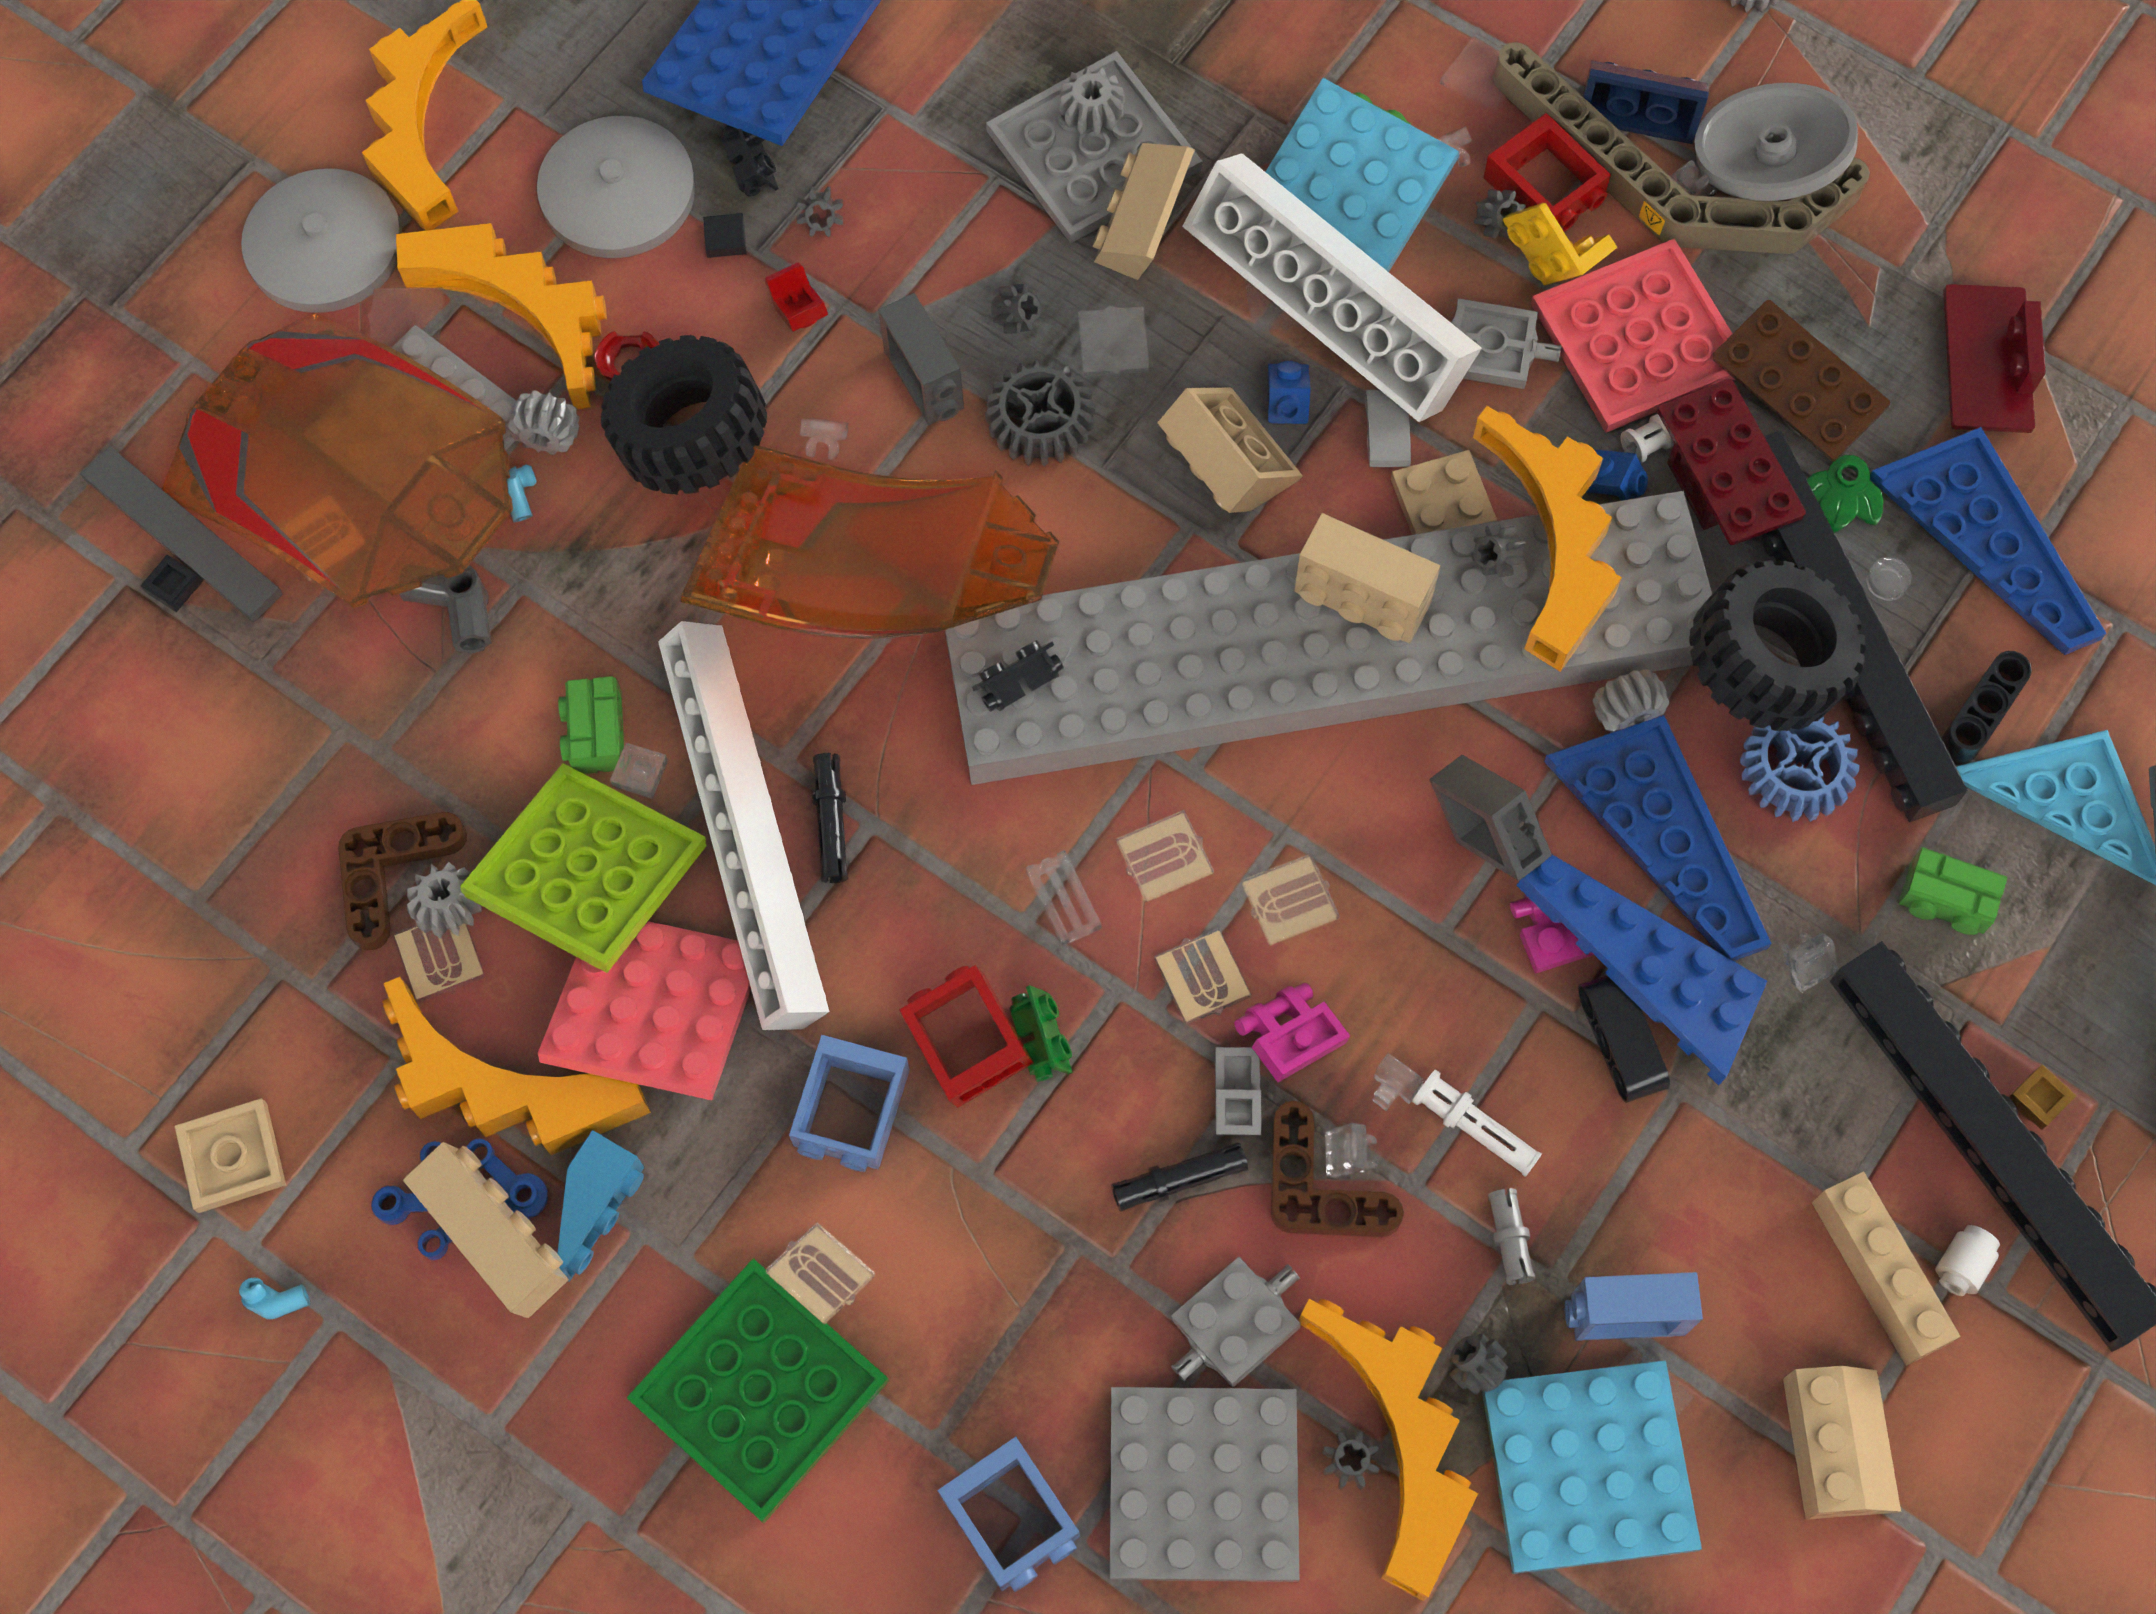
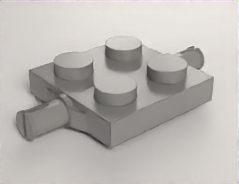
M1458 298L1455 317L1451 323L1482 348L1463 379L1525 389L1528 370L1534 358L1558 363L1561 345L1537 342L1538 337L1535 330L1537 311Z
M1237 1257L1171 1315L1172 1322L1187 1337L1191 1348L1187 1354L1171 1366L1173 1371L1179 1375V1378L1185 1381L1189 1375L1204 1363L1206 1366L1216 1370L1233 1388L1301 1328V1323L1284 1306L1280 1296L1300 1279L1295 1270L1292 1272V1267L1287 1264L1268 1282L1264 1278L1257 1276L1240 1257Z

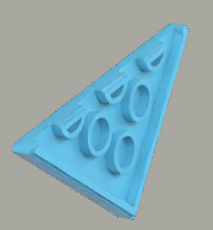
M2108 730L1956 766L1967 788L2156 885L2155 844Z

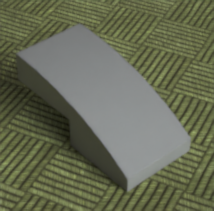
M1366 390L1365 408L1368 426L1367 450L1369 467H1410L1409 414L1381 390Z
M1251 1047L1215 1048L1216 1135H1261L1260 1058Z

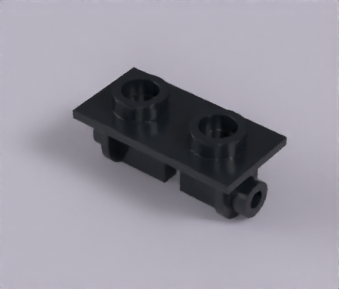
M729 125L725 126L721 140L729 161L735 164L743 159L732 167L740 191L744 192L746 196H755L760 192V187L765 184L775 191L779 188L773 174L776 172L775 164L765 152L762 144L765 139L747 133L742 129Z
M1035 640L1016 651L1015 654L1019 660L1004 668L1000 661L979 673L982 681L972 688L975 691L984 687L987 695L983 696L982 700L990 712L995 709L1002 711L1005 707L1026 695L1018 682L1022 678L1025 679L1031 691H1034L1052 679L1059 677L1058 672L1064 669L1063 664L1056 654L1050 657L1046 651L1054 646L1053 641L1040 646L1038 640Z

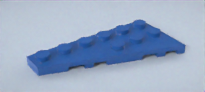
M1981 427L1872 470L1870 480L2063 655L2096 643L2107 634Z
M1664 715L1546 755L1545 764L1717 952L1736 961L1767 950L1772 943Z
M1554 855L1518 881L1516 886L1554 923H1563L1579 939L1576 945L1586 955L1592 952L1608 968L1605 974L1654 1022H1663L1680 1039L1677 1045L1688 1056L1694 1053L1710 1069L1707 1075L1718 1086L1727 1078L1767 984V980Z

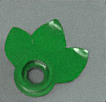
M1843 455L1836 461H1833L1828 470L1813 473L1807 479L1834 533L1846 527L1855 516L1873 526H1876L1882 517L1884 501L1882 492L1869 481L1870 470L1866 462L1855 455ZM1846 468L1853 469L1856 472L1857 478L1853 481L1845 480L1842 477V470Z

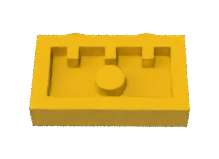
M1546 203L1511 213L1503 218V222L1508 228L1507 233L1510 240L1517 247H1520L1529 261L1528 266L1531 273L1544 286L1583 275L1617 248L1609 234L1594 239L1591 235H1587L1573 244L1565 235Z

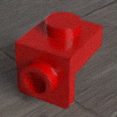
M799 262L765 278L774 307L792 332L800 328L810 327L817 320L828 315L824 301L809 284L804 267Z

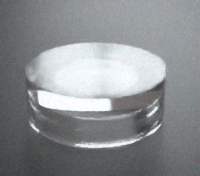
M1883 557L1875 561L1866 577L1867 587L1870 592L1877 598L1886 601L1902 597L1912 581V574L1907 564L1895 557Z

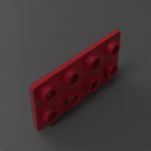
M1947 284L1943 290L1951 428L1954 430H1975L1981 427L1983 431L2032 433L2035 428L2033 393L2046 374L2041 301H2027L2026 289L2023 287Z
M1726 379L1659 405L1657 413L1674 442L1667 464L1681 490L1684 491V495L1703 530L1719 525L1728 543L1736 545L1804 518L1806 510L1732 379Z

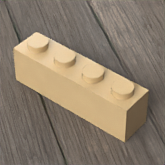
M442 1142L403 1181L511 1313L529 1318L569 1280L559 1268L563 1261L549 1245L545 1243L540 1245L532 1236L536 1229L524 1214L518 1210L513 1213L504 1202L509 1198L506 1191L492 1178L486 1180L479 1172L478 1168L482 1164L472 1151L465 1146L458 1149Z
M1864 1171L1824 1190L1812 1202L1905 1366L1947 1346L1961 1337Z

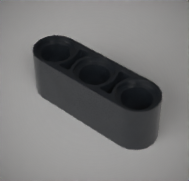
M2005 651L1994 659L1941 737L1956 766L1968 764L1975 759L2029 680L2032 673L2031 664L2023 654L2016 651ZM1999 672L2008 674L2013 681L2005 680ZM1978 703L1987 705L1992 713L1984 712ZM1956 735L1966 737L1971 745L1962 744Z
M1607 975L1579 984L1580 1002L1622 1100L1627 1103L1669 1089L1670 1079L1667 1068L1642 1009Z

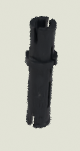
M821 753L813 757L815 793H812V803L817 806L821 863L820 880L827 883L830 877V883H840L848 880L843 822V802H846V792L841 788L840 755L834 753L831 759V753Z
M1238 1142L1223 1149L1193 1157L1171 1166L1159 1168L1156 1165L1148 1169L1149 1172L1128 1180L1112 1183L1111 1187L1119 1211L1122 1212L1136 1205L1156 1199L1159 1202H1163L1169 1199V1195L1231 1174L1247 1171L1248 1163L1244 1150Z

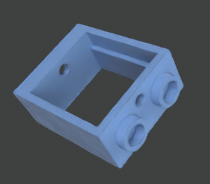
M821 1035L789 1133L793 1146L798 1147L797 1152L805 1157L816 1160H823L824 1155L841 1159L840 1164L855 1171L865 1172L867 1167L879 1170L910 1071L907 1058ZM831 1066L890 1082L869 1149L810 1133Z
M1697 1272L1585 1277L1570 1295L1571 1300L1565 1301L1567 1328H1574L1575 1341L1685 1336L1703 1320Z
M1014 1437L937 1490L1001 1591H1004L1009 1586H1011L1014 1592L1020 1590L1038 1576L1034 1569L1049 1558L1053 1564H1057L1077 1549L1074 1541L1080 1537L1079 1530L1017 1437ZM1019 1465L1062 1530L1003 1570L961 1504Z

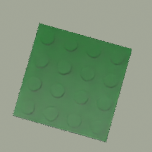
M753 1258L627 1396V1399L764 1524L886 1386L889 1378L826 1322H822L770 1276L768 1271Z

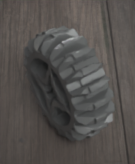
M1035 359L1032 368L1029 369L1020 362L1017 366V374L1005 370L1003 382L995 381L993 394H988L986 400L988 409L985 412L986 422L990 425L989 434L992 439H997V447L1000 451L1009 449V456L1012 460H1015L1020 455H1024V461L1029 466L1034 458H1040L1041 464L1045 467L1048 464V458L1054 457L1061 464L1062 460H1064V451L1075 456L1078 451V444L1086 445L1088 432L1094 428L1093 415L1095 414V404L1091 400L1092 392L1089 387H1083V379L1080 374L1071 377V369H1069L1068 365L1058 371L1053 360H1051L1047 367H1040V363ZM1060 398L1071 407L1073 411L1071 417L1064 414L1063 409L1058 406ZM1010 409L1016 411L1018 417L1022 419V426L1020 428L1010 420L1008 416Z

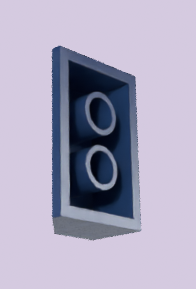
M1592 60L1583 97L1619 130L1693 144L1708 100L1709 87L1708 83L1695 81L1688 77L1679 78L1659 74L1652 70H1639L1619 66L1612 62Z

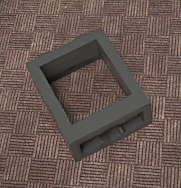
M915 292L878 309L884 352L927 424L931 425L939 420L946 421L953 418L960 410L964 409L960 367Z
M1464 755L1459 756L1429 779L1459 845L1518 881L1552 856L1524 789ZM1523 821V826L1519 828L1520 823Z

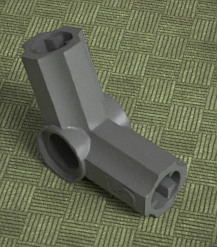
M409 563L407 567L402 568L399 578V595L403 601L448 607L452 641L456 651H464L471 654L484 651L486 646L492 644L487 613L489 595L473 567L467 564H456L449 568ZM470 587L466 592L460 593L463 589Z

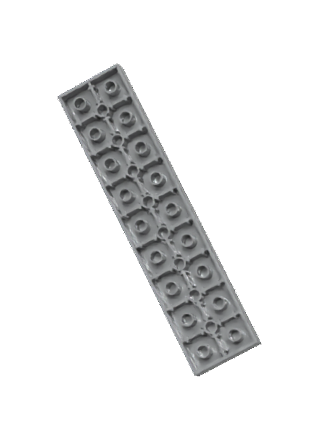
M1684 491L1599 504L1606 514L1612 517L1605 538L1590 558L1594 561L1599 560L1607 563L1622 579L1614 598L1561 672L1524 650L1529 633L1545 606L1549 588L1550 557L1546 532L1539 514L1384 539L1391 544L1441 565L1432 602L1410 644L1402 640H1390L1382 636L1374 627L1362 622H1350L1334 609L1325 605L1315 606L1302 599L1300 594L1294 592L1300 553L943 611L944 630L971 785L1618 678L1620 675L1624 676L1633 670L1639 672L1647 669L1654 672L1693 665L1690 650L1694 646H1690L1689 642L1690 629L1694 626L1693 619L1697 611L1712 595ZM1498 524L1501 528L1515 526V534L1522 541H1526L1527 544L1524 546L1525 553L1523 556L1526 562L1521 565H1512L1514 570L1512 576L1499 577L1498 574L1485 576L1483 575L1484 568L1477 561H1473L1476 544L1473 540L1476 537L1487 536L1485 532L1486 526ZM1035 640H1038L1040 646L1053 641L1054 646L1046 651L1050 657L1056 654L1061 660L1064 669L1058 672L1059 677L1052 679L1034 691H1031L1025 679L1022 678L1018 682L1026 695L1005 707L1002 711L995 709L990 712L982 700V697L987 695L984 687L975 691L972 688L982 681L979 673L1000 661L1004 668L1019 660L1015 652Z

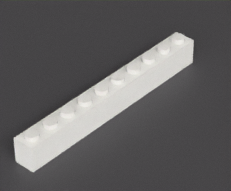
M681 621L661 638L658 643L762 1030L805 1029L827 1014L829 1009L722 625Z

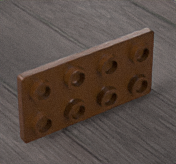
M1766 300L1713 353V361L1831 461H1836L1890 405L1888 398L1771 300Z

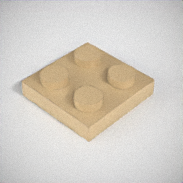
M1470 450L1395 470L1391 473L1392 485L1412 535L1497 521Z
M262 1098L175 1125L192 1207L197 1213L286 1186L268 1105Z

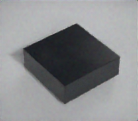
M743 213L703 217L707 258L747 254Z
M166 555L141 584V587L147 594L177 612L203 580L198 574L169 555Z

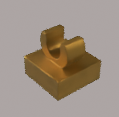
M2043 1064L2009 1096L2017 1110L2041 1130L2048 1126L2076 1097Z

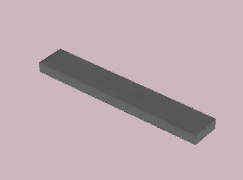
M111 446L80 473L88 484L185 566L198 574L204 582L253 623L283 595L279 587Z

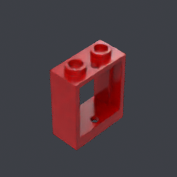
M1545 113L1488 155L1483 178L1495 190H1500V192L1503 190L1515 191L1514 201L1519 204H1525L1524 209L1546 203L1562 230L1566 232L1575 224L1582 213L1588 209L1590 211L1597 209L1605 201L1608 195L1606 190L1611 174L1553 118ZM1546 149L1583 183L1554 206L1517 172V170Z
M976 965L971 968L968 966L957 968L946 976L945 983L933 990L926 988L916 992L907 1000L908 1005L899 1009L946 1097L957 1108L1034 1064L985 974ZM976 987L1008 1046L952 1078L920 1019Z

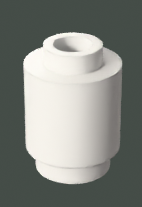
M1967 1225L1964 1231L1957 1232L1935 1268L1936 1273L1941 1278L1939 1280L1940 1284L1946 1290L1958 1296H1964L1966 1293L1977 1294L1999 1257L1997 1250L2000 1243L1997 1238L1988 1231L1974 1225Z

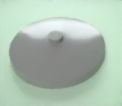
M1799 83L1765 84L1740 91L1713 107L1701 121L1695 135L1696 162L1704 178L1711 185L1726 194L1755 201H1778L1796 198L1827 186L1849 167L1856 154L1858 145L1857 121L1853 111L1846 102L1825 89Z
M632 116L602 117L583 123L567 132L548 151L541 164L537 180L538 201L543 216L553 233L573 249L584 254L602 258L635 256L664 243L679 230L687 219L693 206L696 191L692 163L681 142L664 127L652 121Z
M316 169L286 178L269 189L256 202L244 224L241 246L246 267L256 285L265 295L276 303L293 310L322 313L350 307L376 292L388 280L397 265L396 234L403 232L399 216L392 201L376 183L360 174L347 170Z

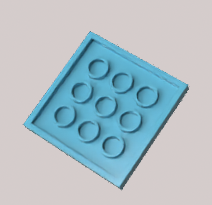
M1322 78L1267 168L1266 173L1389 272L1460 155L1459 151Z
M1666 1360L1503 1380L1494 1390L1482 1391L1512 1574L1702 1550Z

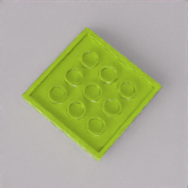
M562 763L461 884L460 888L466 898L608 973L706 848V837Z

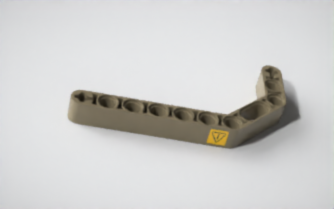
M1518 42L1508 43L1499 52L1493 77L1496 88L1532 122L1545 113L1553 118L1611 174L1607 191L1663 243L1675 238L1681 248L1792 254L1801 250L1851 209L1859 200L1869 179L1870 172L1868 166L1862 160L1854 157L1849 167L1833 182L1817 191L1792 198L1789 201H1755L1743 198L1689 195L1528 46ZM1715 222L1751 224L1755 227L1725 226Z

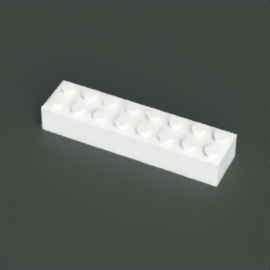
M1244 154L1216 161L1182 227L1418 422L1442 412L1482 348Z

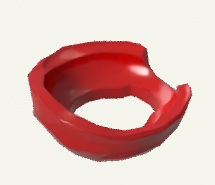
M612 331L597 345L594 354L596 366L601 374L611 381L614 375H620V372L615 368V360L622 348L632 346L639 347L642 350L649 346L651 349L658 346L659 342L650 333L645 331L642 335L629 336L618 335L615 331Z

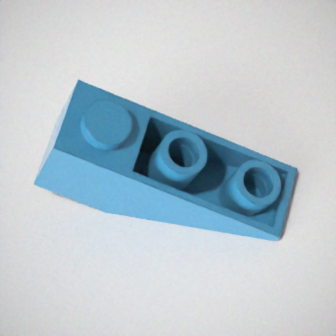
M593 1130L568 1166L566 1174L558 1255L563 1261L559 1268L569 1279L568 1282H571L576 1273L581 1275L589 1266L594 1255V1251L591 1250L601 1234L606 1236L612 1230L619 1217L618 1207L626 1196L631 1197L635 1194L644 1178V1174L641 1173L644 1166L636 1155Z

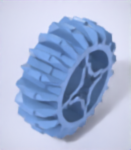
M1823 716L1819 721H1814L1808 727L1799 730L1790 728L1788 731L1771 730V725H1768L1765 729L1753 728L1752 736L1747 737L1743 747L1746 752H1743L1740 757V764L1747 767L1741 774L1742 780L1753 782L1748 789L1749 795L1761 794L1763 796L1759 803L1760 808L1767 807L1771 803L1776 806L1774 810L1775 817L1781 816L1786 810L1790 811L1792 822L1798 821L1802 813L1811 822L1816 820L1819 812L1825 816L1830 815L1835 810V805L1842 806L1848 799L1847 793H1851L1856 786V780L1853 777H1856L1860 765L1852 762L1858 755V749L1846 747L1851 740L1850 734L1838 735L1836 733L1839 728V721L1833 722L1828 726L1823 723ZM1772 744L1778 751L1776 756L1780 762L1773 771L1768 762V747ZM1824 759H1827L1831 771L1830 784L1827 786L1822 780L1824 774L1819 767ZM1793 761H1796V764L1790 766ZM1798 762L1802 763L1801 767L1797 766ZM1809 763L1806 769L1803 768V765Z

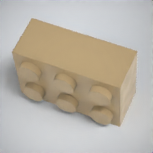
M1321 513L1299 555L1294 592L1300 594L1302 599L1312 605H1325L1338 611L1344 619L1350 622H1362L1374 627L1382 636L1390 640H1402L1410 644L1432 602L1441 565Z

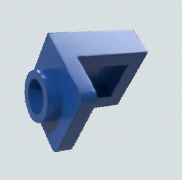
M1295 361L1268 364V422L1276 424L1308 423L1310 405L1309 364H1299Z
M1594 449L1603 460L1596 479L1586 492L1616 495L1621 501L1640 498L1645 493L1648 485V476L1635 453Z

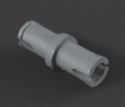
M1509 1188L1507 1195H1505V1189L1497 1190L1488 1194V1199L1491 1203L1496 1233L1493 1234L1494 1244L1500 1246L1506 1274V1284L1515 1285V1280L1517 1279L1518 1284L1531 1282L1536 1277L1535 1273H1533L1527 1245L1530 1233L1527 1227H1523L1517 1190Z

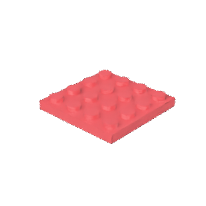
M1675 238L1532 297L1531 306L1533 310L1538 312L1537 316L1553 344L1561 345L1560 356L1605 433L1656 413L1660 404L1726 379L1735 380V378L1713 361V353L1733 333Z
M648 921L608 973L576 957L539 1048V1063L713 1100L751 991L738 940Z

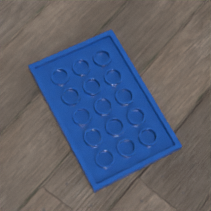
M700 0L642 80L643 92L783 146L881 0Z

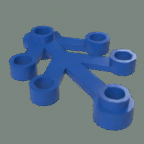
M484 1139L471 1141L467 1148L473 1153L479 1147L487 1148V1155L484 1159L480 1160L482 1166L478 1169L484 1168L503 1187L509 1196L504 1202L513 1213L518 1210L528 1219L540 1214L548 1201V1189L545 1183L534 1174L524 1173L516 1175L495 1156L494 1148L488 1141ZM432 1141L424 1145L420 1152L421 1161L441 1143ZM385 1186L379 1189L373 1196L371 1203L374 1215L388 1225H396L403 1222L410 1212H427V1209L414 1193H405L397 1186ZM521 1189H531L532 1195L528 1201H517V1194ZM389 1196H395V1206L390 1210H383L382 1203L384 1199ZM439 1227L437 1230H428L420 1236L418 1249L426 1258L438 1260L447 1253L448 1245L452 1240ZM432 1238H439L440 1247L434 1252H427V1242Z

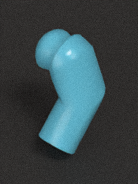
M527 464L520 468L516 466L511 468L507 473L502 489L513 522L523 521L533 516L524 488L534 486L537 480L532 466Z
M253 1277L245 1280L239 1288L243 1305L248 1310L265 1319H277L310 1305V1299L303 1284L279 1293L263 1284L261 1279Z

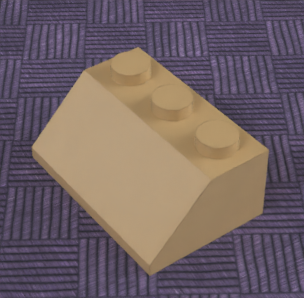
M1142 143L1135 155L1128 153L1120 172L1121 176L1126 177L1122 190L1114 189L1106 211L1112 213L1108 226L1101 224L1092 246L1099 249L1094 261L1095 263L1136 280L1141 277L1154 259L1195 149L1188 146Z
M1231 387L1186 388L1157 422L1167 434L1166 439L1168 443L1182 453L1190 463L1191 472L1198 479L1205 482L1213 492L1215 502L1229 513L1252 511L1298 482L1303 476Z
M1849 1366L1795 1369L1784 1377L1783 1382L1805 1519L1901 1512L1877 1370Z

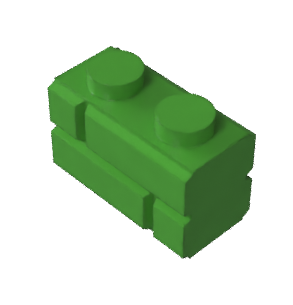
M609 676L593 678L592 680H568L565 683L566 696L559 697L558 699L561 722H567V735L560 736L562 760L569 761L572 768L583 774L598 773V771H621L625 769L622 690L617 678Z
M1921 847L1910 863L1905 879L1906 882L1898 903L1908 907L1910 914L1917 918L1933 920L1936 917L1952 923V928L1957 932L1967 935H1975L1978 932L1984 934L1996 919L2007 876Z

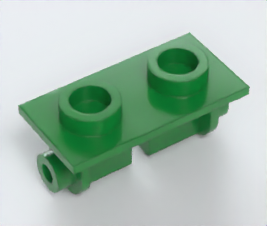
M1031 985L1026 986L1027 993L1018 994L1011 998L1013 1005L1010 1006L1009 1010L1019 1037L1024 1038L1033 1033L1035 1036L1034 1040L1024 1044L1034 1064L1028 1066L1029 1074L1035 1075L1036 1081L1040 1082L1052 1078L1053 1069L1066 1074L1073 1073L1069 1059L1072 1057V1051L1065 1036L1060 1034L1056 1018L1059 1017V1010L1054 998L1046 991Z

